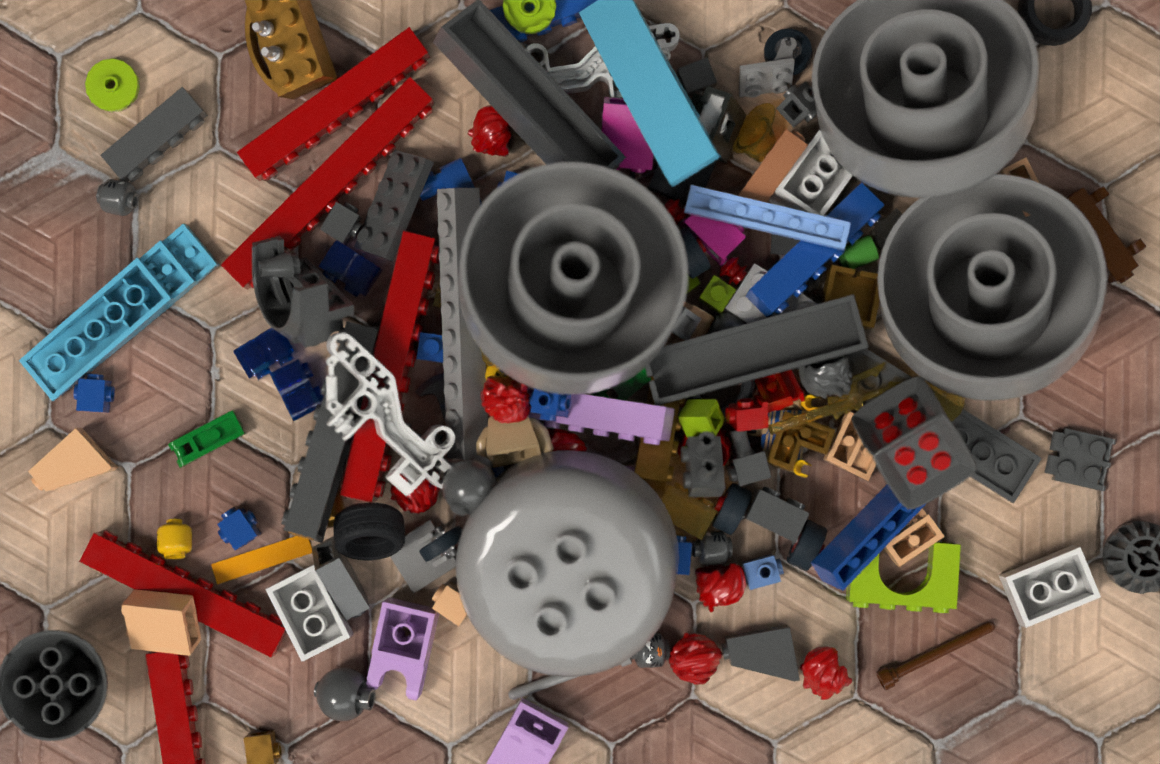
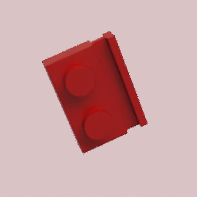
M792 370L755 380V387L759 395L768 402V413L794 405L793 401L799 399L801 402L805 401L803 391Z

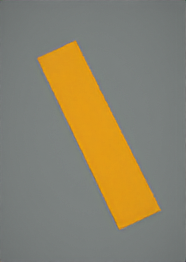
M295 536L213 563L211 566L216 582L220 584L311 554L312 547L309 539Z

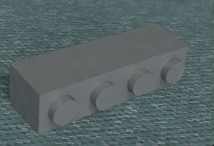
M181 87L100 156L122 181L134 182L143 175V169L149 164L154 165L164 157L163 153L168 148H175L185 139L183 136L186 133L200 128L205 122L204 118L208 115L190 93Z

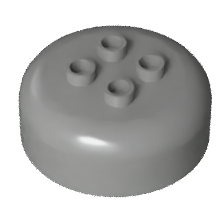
M857 0L846 8L830 25L821 39L814 58L812 88L822 136L831 153L851 175L882 192L904 197L929 198L955 194L981 184L1002 170L1015 157L1024 144L1034 122L1038 101V55L1030 30L1019 14L1004 0Z
M579 162L553 163L529 169L506 181L477 210L469 224L461 250L458 278L459 300L465 323L473 339L487 358L502 372L524 385L541 391L567 395L587 394L613 387L628 380L645 368L660 352L675 326L685 301L688 285V266L684 244L678 228L665 207L646 188L630 177L603 166Z
M995 174L988 180L970 189L940 197L920 198L902 214L887 237L879 262L878 290L881 314L887 335L900 357L915 373L933 386L950 394L974 400L995 401L1018 398L1043 389L1058 380L1077 363L1089 347L1099 325L1106 292L1107 275L1102 247L1096 233L1084 215L1069 200L1038 182L1017 176ZM1023 211L1029 213L1030 216L1025 217Z
M567 450L541 453L518 462L496 477V486L476 510L470 514L458 543L456 555L457 586L463 607L472 625L480 636L499 654L523 668L546 675L561 677L592 675L609 670L630 659L652 639L662 625L670 608L675 589L679 562L678 541L673 522L664 503L646 481L626 466L604 456L583 451Z

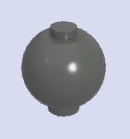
M475 455L472 460L460 461L447 471L442 489L444 498L454 513L462 516L465 514L470 515L496 486L497 479L491 470L493 463L486 457Z
M339 667L327 672L316 683L314 697H316L320 710L327 717L336 721H349L361 715L364 709L371 710L373 708L376 691L367 687V680L358 671L348 667Z

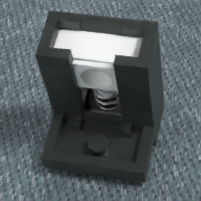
M707 86L703 96L694 93L691 102L697 110L699 118L720 156L717 161L727 164L746 118V113L732 94Z

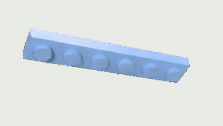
M694 185L690 186L684 211L686 214L839 250L845 249L851 222Z

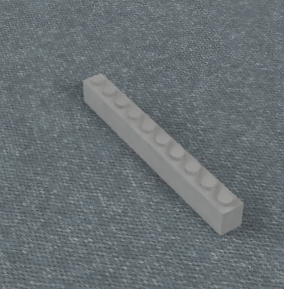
M479 188L437 189L446 426L452 429L455 435V442L448 450L447 458L466 460L472 459L473 456L477 455L476 442L482 430L488 426V417L485 408L481 406L480 394L483 383L486 381L485 354L473 339L465 323L458 290L463 241L469 224L480 208Z

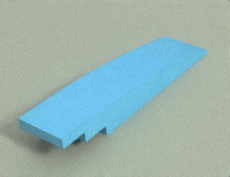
M597 0L580 11L579 14L670 185H677L720 158L709 138L707 130L699 118L697 110L635 1Z
M182 224L164 241L160 240L141 258L137 257L25 354L19 362L52 401H55L77 384L78 379H83L220 264L187 224Z

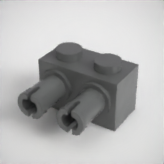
M736 430L728 432L734 453L732 459H729L730 465L726 466L729 480L735 481V484L738 486H743L772 478L765 452L751 450L747 432H737Z
M706 431L702 432L699 437H688L685 446H681L682 463L686 462V472H683V487L688 488V497H721L725 489L721 436H714L713 433Z

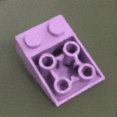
M521 698L486 764H548L562 741L569 723Z

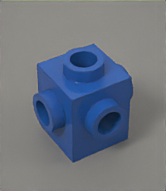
M534 388L530 395L531 413L540 414L541 420L556 421L557 416L568 418L571 395L555 394Z

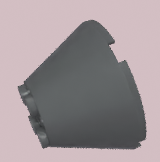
M46 630L29 635L12 648L0 666L1 709L8 720H11L22 733L32 738L44 741H58L73 737L87 729L97 719L104 707L108 692V677L105 665L94 647L73 633L61 630Z

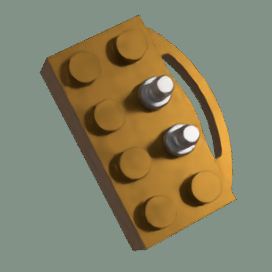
M245 0L247 6L245 38L249 56L259 76L278 94V97L294 100L338 79L310 0ZM257 38H258V43H259V47H260V50H261V54L263 55V58H264L265 62L267 63V66H268V69H269V71H270V74L268 73L267 69L265 68V66H264V64H263V61H262V59H261V57H260V53H259V49H258V44H257Z

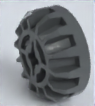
M1131 521L1120 525L1109 535L1103 548V565L1107 575L1117 586L1138 594L1159 591L1160 561L1154 548L1156 544L1160 546V525L1146 521ZM1140 540H1152L1149 547L1144 545L1133 546L1134 543ZM1134 552L1143 553L1146 560L1151 563L1141 562V558L1138 557L1139 555ZM1128 563L1136 568L1135 572L1130 569ZM1151 569L1158 571L1152 576H1139L1141 570Z

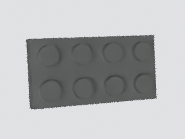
M394 150L392 157L388 161L382 181L378 185L372 205L368 209L362 229L358 233L355 248L393 262L403 231L407 229L434 162L423 157Z

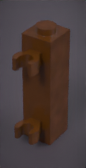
M1102 186L1089 195L1083 187L1069 195L1066 199L1084 215L1096 233L1105 259L1106 279L1109 283L1119 281L1121 284L1134 276L1132 271L1139 265L1133 256L1145 249L1146 245L1140 238L1125 247L1096 206L1098 202L1110 195L1108 191Z

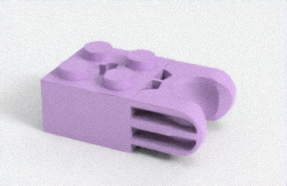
M391 597L382 602L366 681L368 688L378 689L383 683L386 672L396 670L401 672L406 679V696L410 700H418L422 694L439 618L437 611L429 606ZM408 627L411 634L408 637L405 636V631L401 630V628Z

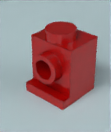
M756 395L754 396L755 401L743 398L737 400V403L729 404V407L725 410L727 423L737 432L769 428L768 402L763 397Z

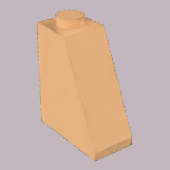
M75 428L28 472L33 477L31 479L32 483L39 490L54 491L115 471L118 467L83 428Z

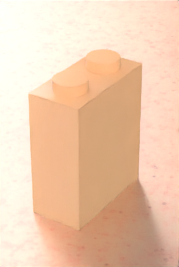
M133 590L128 598L124 600L121 611L125 617L126 635L129 638L131 649L190 656L201 641L193 596Z

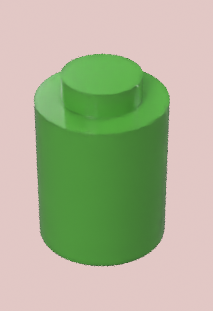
M867 235L859 238L853 245L850 242L847 243L844 254L837 261L841 267L856 269L878 260L879 256L871 236Z

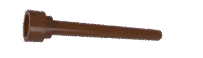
M987 622L894 669L892 667L888 669L884 667L876 671L877 678L883 689L887 691L895 687V683L899 682V678L993 632L995 625L993 622Z

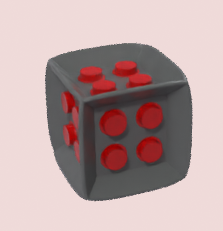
M919 376L910 378L892 387L865 404L852 416L853 426L861 442L873 456L878 470L894 495L908 510L918 508L938 498L964 482L977 470L975 459L965 442L948 419L927 382Z

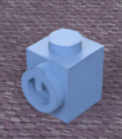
M773 554L741 562L749 590L781 582L780 575L784 574L780 559H775Z

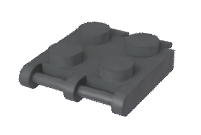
M1063 428L1062 433L1053 431L1049 450L1058 451L1057 456L1048 455L1044 473L1053 475L1052 480L1105 492V477L1107 468L1111 467L1109 459L1112 445L1116 444V439Z

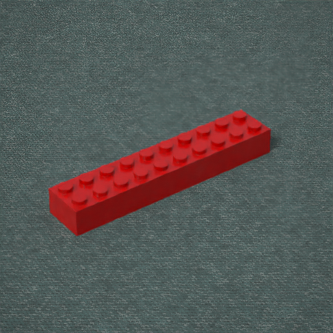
M403 231L373 355L395 378L402 416L405 404L401 403L403 393H408L411 378L407 377L409 367L414 368L417 358V352L413 351L415 342H419L420 332L423 333V326L420 325L422 315H427L430 300H427L426 296L428 289L433 290L436 275L432 271L434 263L439 264L440 262L439 243L435 238ZM374 373L369 375L378 381L377 388H385L386 385L383 382L385 377H377ZM365 395L363 396L360 410L366 409L369 404V400ZM372 418L366 420L354 434L340 492L341 496L366 502L378 501V498L383 497L386 482L382 480L384 472L390 470L393 457L389 455L390 446L377 434L375 422Z

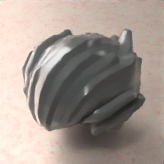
M844 355L800 367L799 376L806 391L823 398H827V395L846 397L850 393L853 380L847 357Z

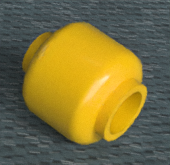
M181 519L166 520V524L157 529L158 552L163 554L165 559L185 558V554L192 550L191 527L183 524Z

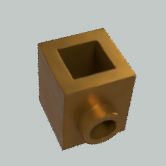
M275 730L249 733L244 737L247 764H277L279 762L278 758L282 757L280 742H276Z

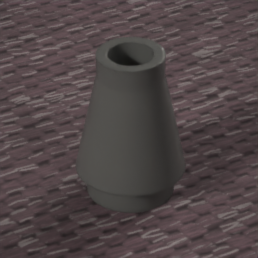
M288 251L267 260L259 261L258 269L260 276L294 278V275L300 274L298 255L296 253L291 254Z

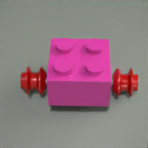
M670 199L664 207L672 217L675 225L677 226L680 223V226L682 228L686 227L695 239L699 238L706 248V252L720 266L724 265L720 269L719 276L727 275L730 278L728 284L733 281L737 285L748 274L744 270L747 265L741 267L737 264L739 257H732L729 261H727L726 257L745 239L746 236L742 234L745 231L744 228L691 215L687 219L685 217L688 214L684 213L685 208L682 209L678 206L680 199H677L675 202Z

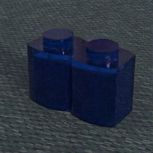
M335 240L319 267L324 269L322 274L334 283L337 279L341 280L346 284L344 289L355 297H358L360 293L366 297L383 271L380 267L338 240Z
M270 328L256 338L241 345L233 352L248 378H257L259 381L272 373L270 369L275 365L279 364L283 367L295 359L293 355L298 351L289 338Z
M297 359L270 373L293 421H297L315 412L316 406L322 404L324 395L321 394L322 389L320 386L315 387L310 377L314 376L308 362L302 363L301 359Z

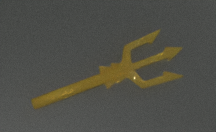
M886 362L853 376L849 395L829 397L827 405L768 425V430L771 435L832 414L835 419H838L843 413L846 415L854 409L858 411L864 406L862 404L863 401L877 397L901 382L889 381L886 387L862 395L858 393L857 382L871 375L876 378Z

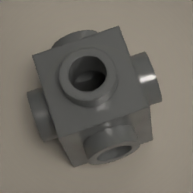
M804 82L798 88L793 85L783 94L785 100L776 108L793 128L804 119L807 123L810 122L817 115L813 88L807 82Z

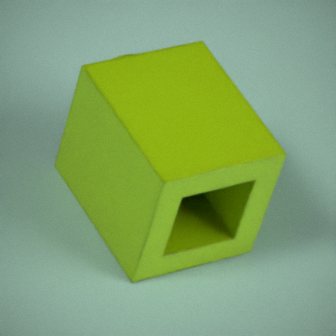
M714 275L698 300L721 314L736 292V289Z
M688 399L678 416L679 423L683 427L686 437H699L702 432L706 431L716 436L725 421L717 399Z

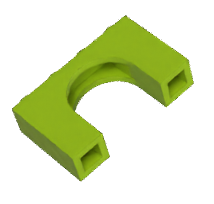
M937 542L929 547L928 568L923 582L914 590L904 593L891 591L884 585L879 575L878 554L847 586L846 600L853 602V607L869 608V603L879 604L880 609L895 610L896 605L906 606L907 611L921 612L922 607H932V612L949 613V609H957L961 545Z

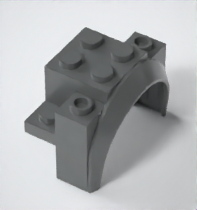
M276 236L252 243V280L261 313L273 329L289 338L294 344L302 343L304 347H309L326 342L333 332L339 331L343 327V318L354 314V305L306 257L299 259L300 274L294 275V278L261 277L258 262L285 253L284 239L281 236Z

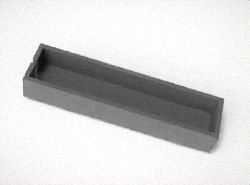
M476 0L441 26L433 43L546 165L560 162H579L599 165L616 171L626 157L480 0Z
M850 295L664 346L645 369L648 378L654 377L655 381H650L649 384L655 405L660 406L866 350L868 344L855 297Z
M347 321L345 328L341 327L339 333H345L353 337L373 356L379 334L378 329ZM337 340V343H340L338 350H343L348 355L353 353V351H349L344 347L345 340ZM360 356L356 359L354 364L356 370L361 372L366 369L367 360L365 357ZM337 362L334 366V376H337L338 402L343 404L359 386V381L342 364ZM326 379L321 390V394L324 395L322 404L316 406L313 420H316L314 431L310 430L306 438L305 446H308L306 457H301L297 471L301 473L298 483H293L290 491V498L293 499L290 510H285L282 518V525H285L284 531L291 535L323 543L354 438L353 434L344 441L342 439V432L337 433L334 431L336 428L334 425L328 426L326 424L332 416L326 408ZM364 395L360 396L356 401V406L359 410L361 409ZM348 408L345 412L347 415L349 413L353 415V421H355L359 417V415L352 412L350 408Z

